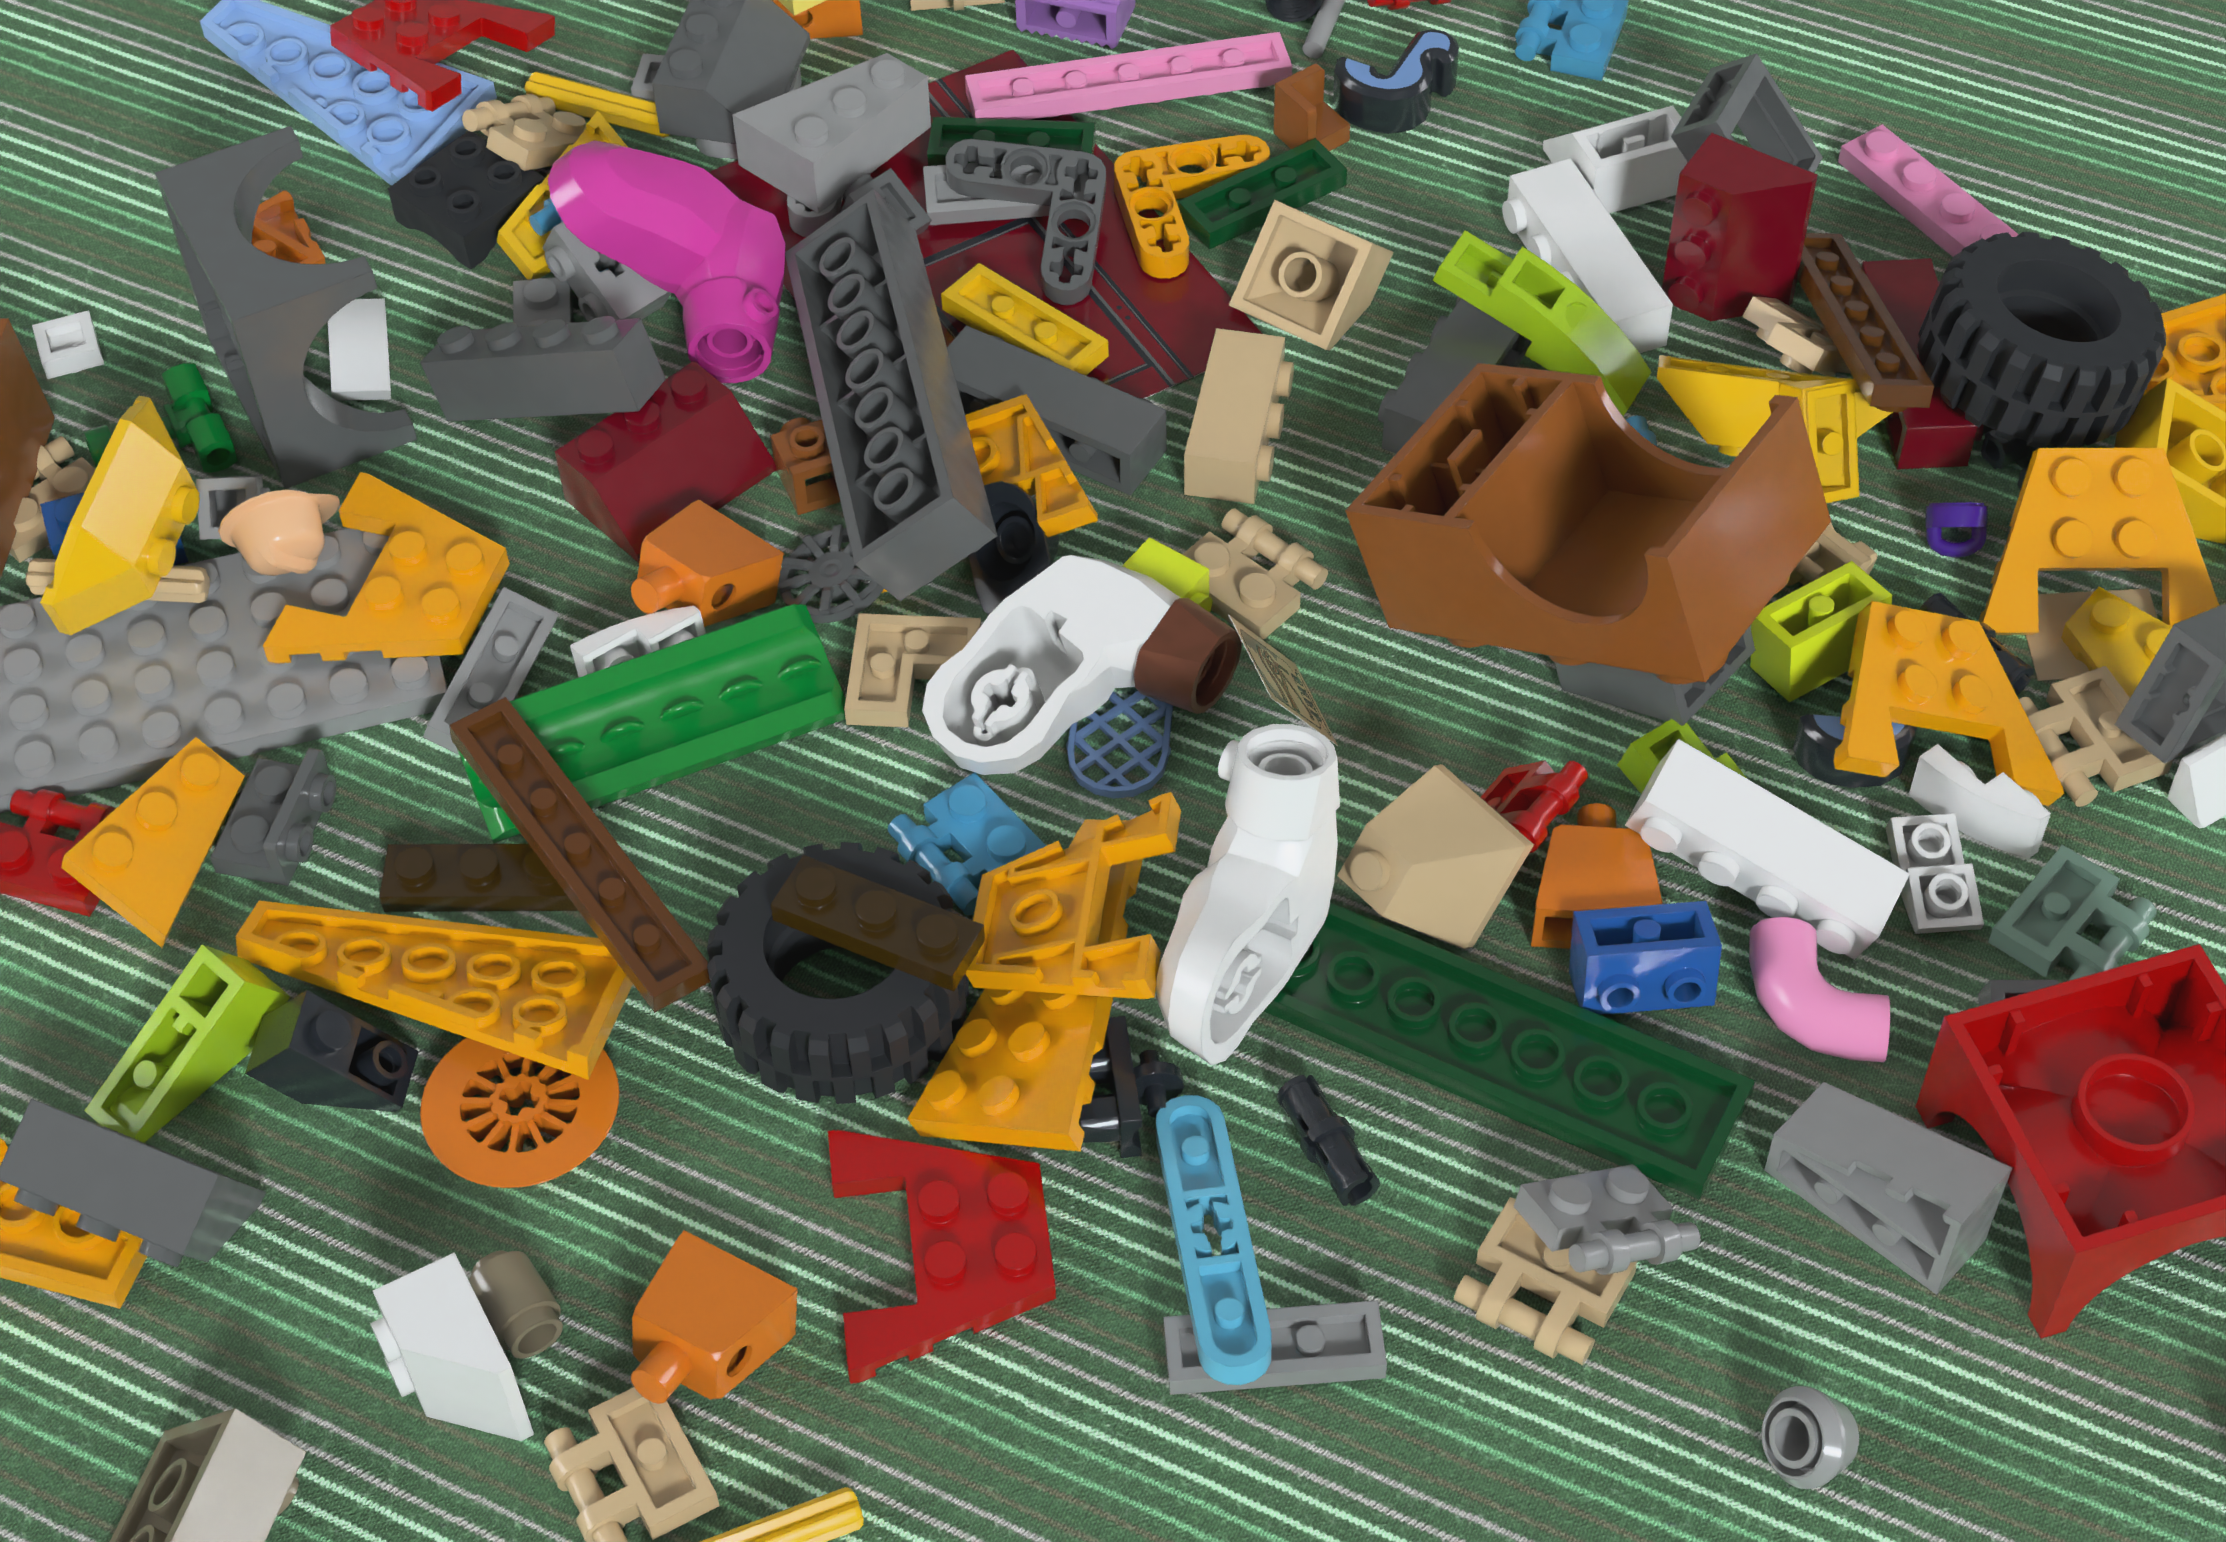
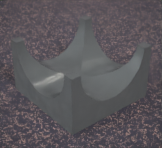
M291 126L155 172L209 343L284 489L417 440L413 423L405 409L384 413L355 409L331 398L303 375L307 352L324 324L354 299L377 289L373 270L365 256L330 264H300L277 259L252 245L254 220L265 190L285 167L303 158L299 140Z

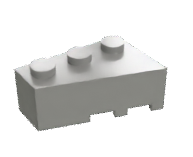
M885 53L732 114L738 163L741 167L819 214L841 197L853 182L864 175L871 174L931 127L928 76L892 55Z
M1823 1082L1774 1133L1764 1171L1937 1295L1986 1240L2012 1167Z

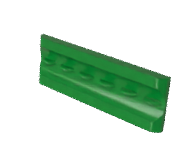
M792 604L509 702L589 807L593 809L845 720L844 708L846 699L829 663L807 606ZM458 750L493 844L521 834Z

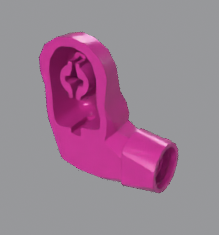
M594 140L572 148L553 163L548 177L550 197L566 228L587 247L631 268L650 283L676 295L683 307L687 355L691 362L695 361L721 383L749 381L766 370L771 363L778 328L785 265V241L774 214L740 200L723 183L701 167L618 144Z

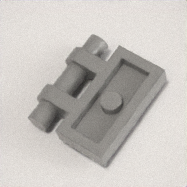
M1633 1164L1521 1184L1514 1204V1208L1552 1252L1570 1248L1568 1253L1570 1265L1579 1273L1595 1270L1601 1275L1623 1272L1631 1262L1647 1260L1654 1265L1673 1262L1680 1257L1681 1252L1695 1250L1700 1245L1701 1239L1697 1226L1692 1222L1675 1224L1669 1220L1673 1207Z

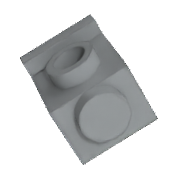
M262 475L196 479V488L200 497L198 508L200 540L221 539L218 532L220 523L233 508L250 498L271 492L268 487L263 488Z

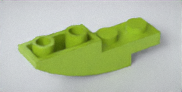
M1465 230L1439 266L1432 280L1532 341L1525 356L1549 371L1600 376L1610 399L1623 416L1652 373L1628 337L1596 302L1558 270L1523 246L1515 258L1512 259Z

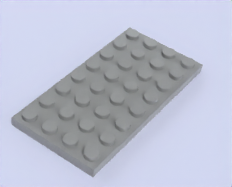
M350 528L324 533L325 543L321 554L318 556L317 565L307 574L290 572L276 576L261 575L250 568L240 552L182 565L206 569L210 577V588L206 601L202 603L145 600L73 635L58 631L40 603L42 597L0 606V813L11 811V797L18 789L37 793L41 789H47L62 793L68 798L149 779L195 737L224 760H230L435 712L448 689L440 656L383 658L382 651L380 650L350 652L346 660L322 661L321 655L318 653L292 655L291 663L268 662L263 648L264 642L285 605L343 617L346 616L389 536Z

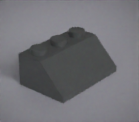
M690 0L652 82L660 133L736 144L732 114L789 92L810 43L809 33L772 0Z
M34 1099L30 1100L0 1165V1180L19 1188L13 1201L51 1216L55 1215L59 1205L81 1213L75 1225L76 1227L116 1242L121 1230L143 1239L138 1250L139 1253L174 1267H179L183 1256L208 1263L261 1205L266 1193L105 1126Z

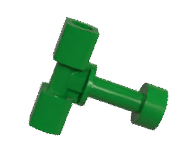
M183 363L166 370L162 374V378L172 404L167 403L163 405L165 417L161 419L171 439H175L179 449L191 444L203 471L206 473L218 472L235 464L238 460L232 439L220 414L211 413L213 406L209 392L196 364ZM107 424L83 431L85 441L96 467L112 436Z

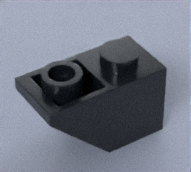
M306 990L263 1017L245 1074L301 1104L396 1112L403 1108L418 1050Z

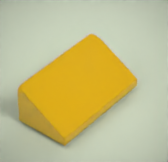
M1826 379L1781 384L1779 395L1798 397L1826 503L1860 497L1855 379Z

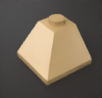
M1274 200L1229 306L1330 351L1370 306L1394 252Z
M1443 764L1434 765L1366 824L1337 876L1382 917L1463 949H1469L1474 947L1534 844Z

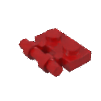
M1546 760L1505 768L1480 798L1534 844L1529 852L1533 853L1548 835L1546 827L1557 814L1564 815L1568 813L1580 797L1578 789L1587 780L1588 773L1581 764L1575 761L1567 762L1558 773L1552 770Z
M21 789L16 790L11 797L10 810L14 814L29 818L22 828L0 822V893L90 917L101 899L61 868L63 857L116 808L93 802L88 806L68 802L64 794L47 789H41L37 793ZM59 826L80 831L74 841L54 836Z

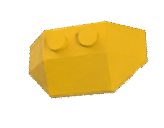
M1659 355L1657 380L1707 444L1719 445L1718 451L1720 453L1735 457L1739 455L1770 417L1769 401L1774 395H1779L1781 384L1797 381L1841 379L1838 377ZM1855 381L1858 438L1893 412H1886L1869 406Z
M138 396L133 406H130L119 419L73 515L55 562L53 581L46 586L40 602L60 633L73 635L151 598L161 577L168 575L173 567L176 556L175 546L185 525L192 523L197 515L200 501L199 492L152 400L148 397Z

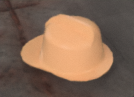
M287 489L267 492L250 498L233 508L222 519L218 532L221 540L237 548L250 568L261 575L276 576L290 572L307 574L317 565L318 556L324 547L325 538L322 524L336 513L340 506L338 496L331 494H313Z

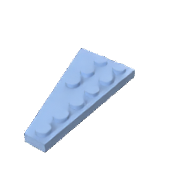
M221 0L200 20L204 38L391 186L467 131L462 122V116L466 110L475 109L480 102L497 99L493 81L437 63L435 65L461 74L462 94L433 112L426 110L418 105L417 93L409 88L408 92L401 93L390 86V75L377 67L376 71L370 72L331 45L329 24L260 0Z

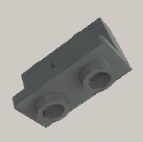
M308 748L301 765L258 758L210 857L216 873L284 886L289 885L298 864L304 863L310 855L313 845V831L322 812H328L335 800L336 779L330 774L323 750Z

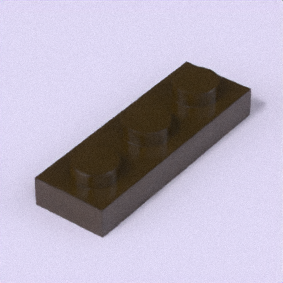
M388 844L379 894L384 912L578 911L529 844Z
M806 855L802 856L771 903L772 917L776 922L953 992L985 941L984 925Z

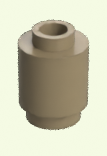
M495 1251L476 1263L468 1280L502 1349L510 1350L514 1357L523 1359L535 1356L549 1348L559 1338L563 1330V1324L559 1319L561 1308L529 1257L521 1251Z

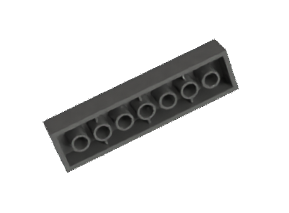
M872 189L785 252V257L854 564L896 599L901 601L922 586L929 584L937 576L971 553L978 551L986 543L997 537V532L916 230L878 192Z

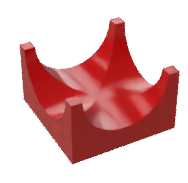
M2200 944L1944 1016L1915 1107L1927 1129L1952 1122L1956 1114L1962 1117L1983 1138L1996 1160L2012 1167L2007 1182L2022 1220L2032 1272V1295L2027 1315L2040 1339L2067 1331L2076 1315L2094 1297L2115 1281L2140 1266L2180 1248L2210 1239L2226 1237V985Z

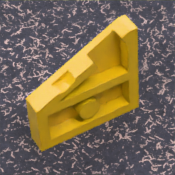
M2098 587L2065 623L2061 639L2075 658L2082 661L2089 671L2106 666L2130 698L2172 627L2107 590Z

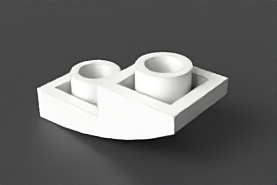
M385 298L354 299L328 320L332 398L337 401L391 399Z
M695 606L655 612L627 620L589 635L571 644L570 648L578 677H582L704 635L706 632L701 611Z
M1939 744L1919 756L1909 796L1933 815L1955 813L1959 831L1992 847L2026 858H2030L2039 851L2051 813L2042 806L2039 799L2032 792L2022 789L2004 772L1988 783H1982L1968 765L1957 761Z
M1955 813L1890 818L1886 826V833L1893 864L1910 874L1901 891V896L1915 934L1981 929L1984 922L1973 864L1964 863Z

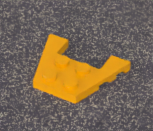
M1027 394L965 415L983 484L1003 481L1017 485L1029 496L1036 494L1037 522L1047 538L1098 521L1097 512Z
M2039 448L2033 452L2009 525L2011 529L1991 580L1993 585L1985 610L1981 612L1978 620L1980 623L1988 624L1995 630L1996 635H2034L2039 633L2038 571H2161L2162 622L2171 627L2178 622L2219 606L2164 448Z
M360 472L338 510L342 525L350 529L389 536L346 616L343 617L285 605L263 644L268 662L291 663L292 655L320 653L322 661L346 660L350 652L380 650L382 651L383 658L463 655L510 564L505 547L374 476Z
M1871 601L1858 614L1848 676L1852 677L1853 681L1850 699L1842 706L1840 724L1845 726L1843 741L1835 749L1833 760L1835 769L1886 778L1899 766L1892 727L1893 722L1987 739L1991 747L1996 777L2004 772L2022 789L2032 792L2042 805L2050 806L2064 794L2063 786L2060 780H2058L2056 772L1979 621Z
M1172 792L1161 794L1148 800L1152 810L1122 823L1117 814L1096 823L1093 837L1071 847L1063 849L1058 840L982 874L973 921L984 925L985 941L965 973L973 988L1133 999L1154 998L1161 952L1152 935L1147 934L1098 944L1110 867L1115 864L1176 851L1181 809Z

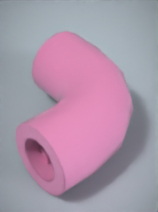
M1773 917L1753 925L1750 930L1749 962L1757 1000L1777 1028L1811 1051L1848 1060L1885 1062L1890 1033L1889 996L1852 993L1840 990L1828 983L1818 970L1817 932L1810 923L1790 917Z

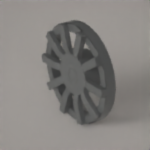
M842 524L835 525L832 530L819 533L813 537L809 534L802 538L803 543L789 557H784L782 560L778 588L786 606L792 604L805 605L815 594L821 598L819 608L807 606L813 623L837 622L854 616L872 604L884 589L854 564L850 543L844 551H840L841 543L850 542L847 528H843ZM830 546V552L824 554L821 549ZM812 554L816 558L814 562L806 560ZM797 570H803L808 572V574H801L799 576L794 577ZM861 580L870 581L869 585L857 594L856 590ZM810 584L796 599L792 597L791 589ZM849 598V601L831 607V602Z

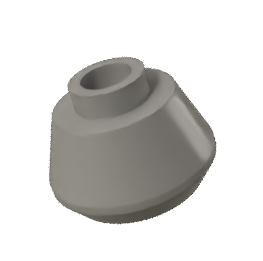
M1794 1386L1780 1392L1769 1405L1762 1424V1445L1769 1463L1785 1482L1797 1488L1814 1489L1827 1484L1852 1463L1858 1451L1859 1431L1851 1411L1843 1403L1812 1387Z

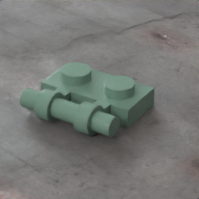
M2062 845L1995 924L1988 943L2044 977H2047L2057 963L2061 961L2073 968L2074 974L2068 980L2070 981L2118 967L2117 963L2126 951L2132 952L2137 950L2149 935L2148 924L2157 914V910L2152 902L2143 897L2135 898L2128 907L2112 899L2111 897L2115 894L2120 878ZM2090 923L2102 929L2105 934L2097 945L2080 936Z

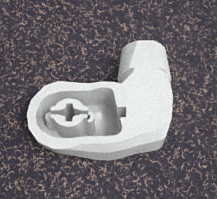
M1271 724L1253 729L1244 735L1240 742L1236 740L1230 741L1219 761V777L1230 781L1225 801L1228 817L1214 841L1207 868L1193 878L1183 894L1174 929L1160 962L1155 990L1156 998L1170 1036L1211 1066L1226 1061L1239 1046L1252 1023L1288 982L1323 926L1328 914L1334 885L1338 846L1336 810L1340 807L1338 761L1334 745L1326 736L1311 728L1294 724Z

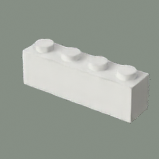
M1571 158L1510 175L1508 199L1504 201L1502 206L1503 218L1508 230L1513 234L1517 233L1527 250L1558 270L1596 302L1620 327L1639 353L1666 346L1673 307L1672 302Z
M1680 739L1675 742L1656 766L1625 824L1628 828L1639 833L1644 842L1652 848L1662 852L1673 853L1697 867L1700 874L1710 882L1720 886H1729L1755 901L1758 908L1768 916L1790 917L1810 923L1816 929L1817 943L1833 953L1845 954L1854 960L1880 936L1910 875L1903 869Z

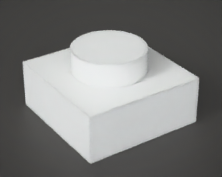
M89 310L32 325L41 364L47 379L104 365Z

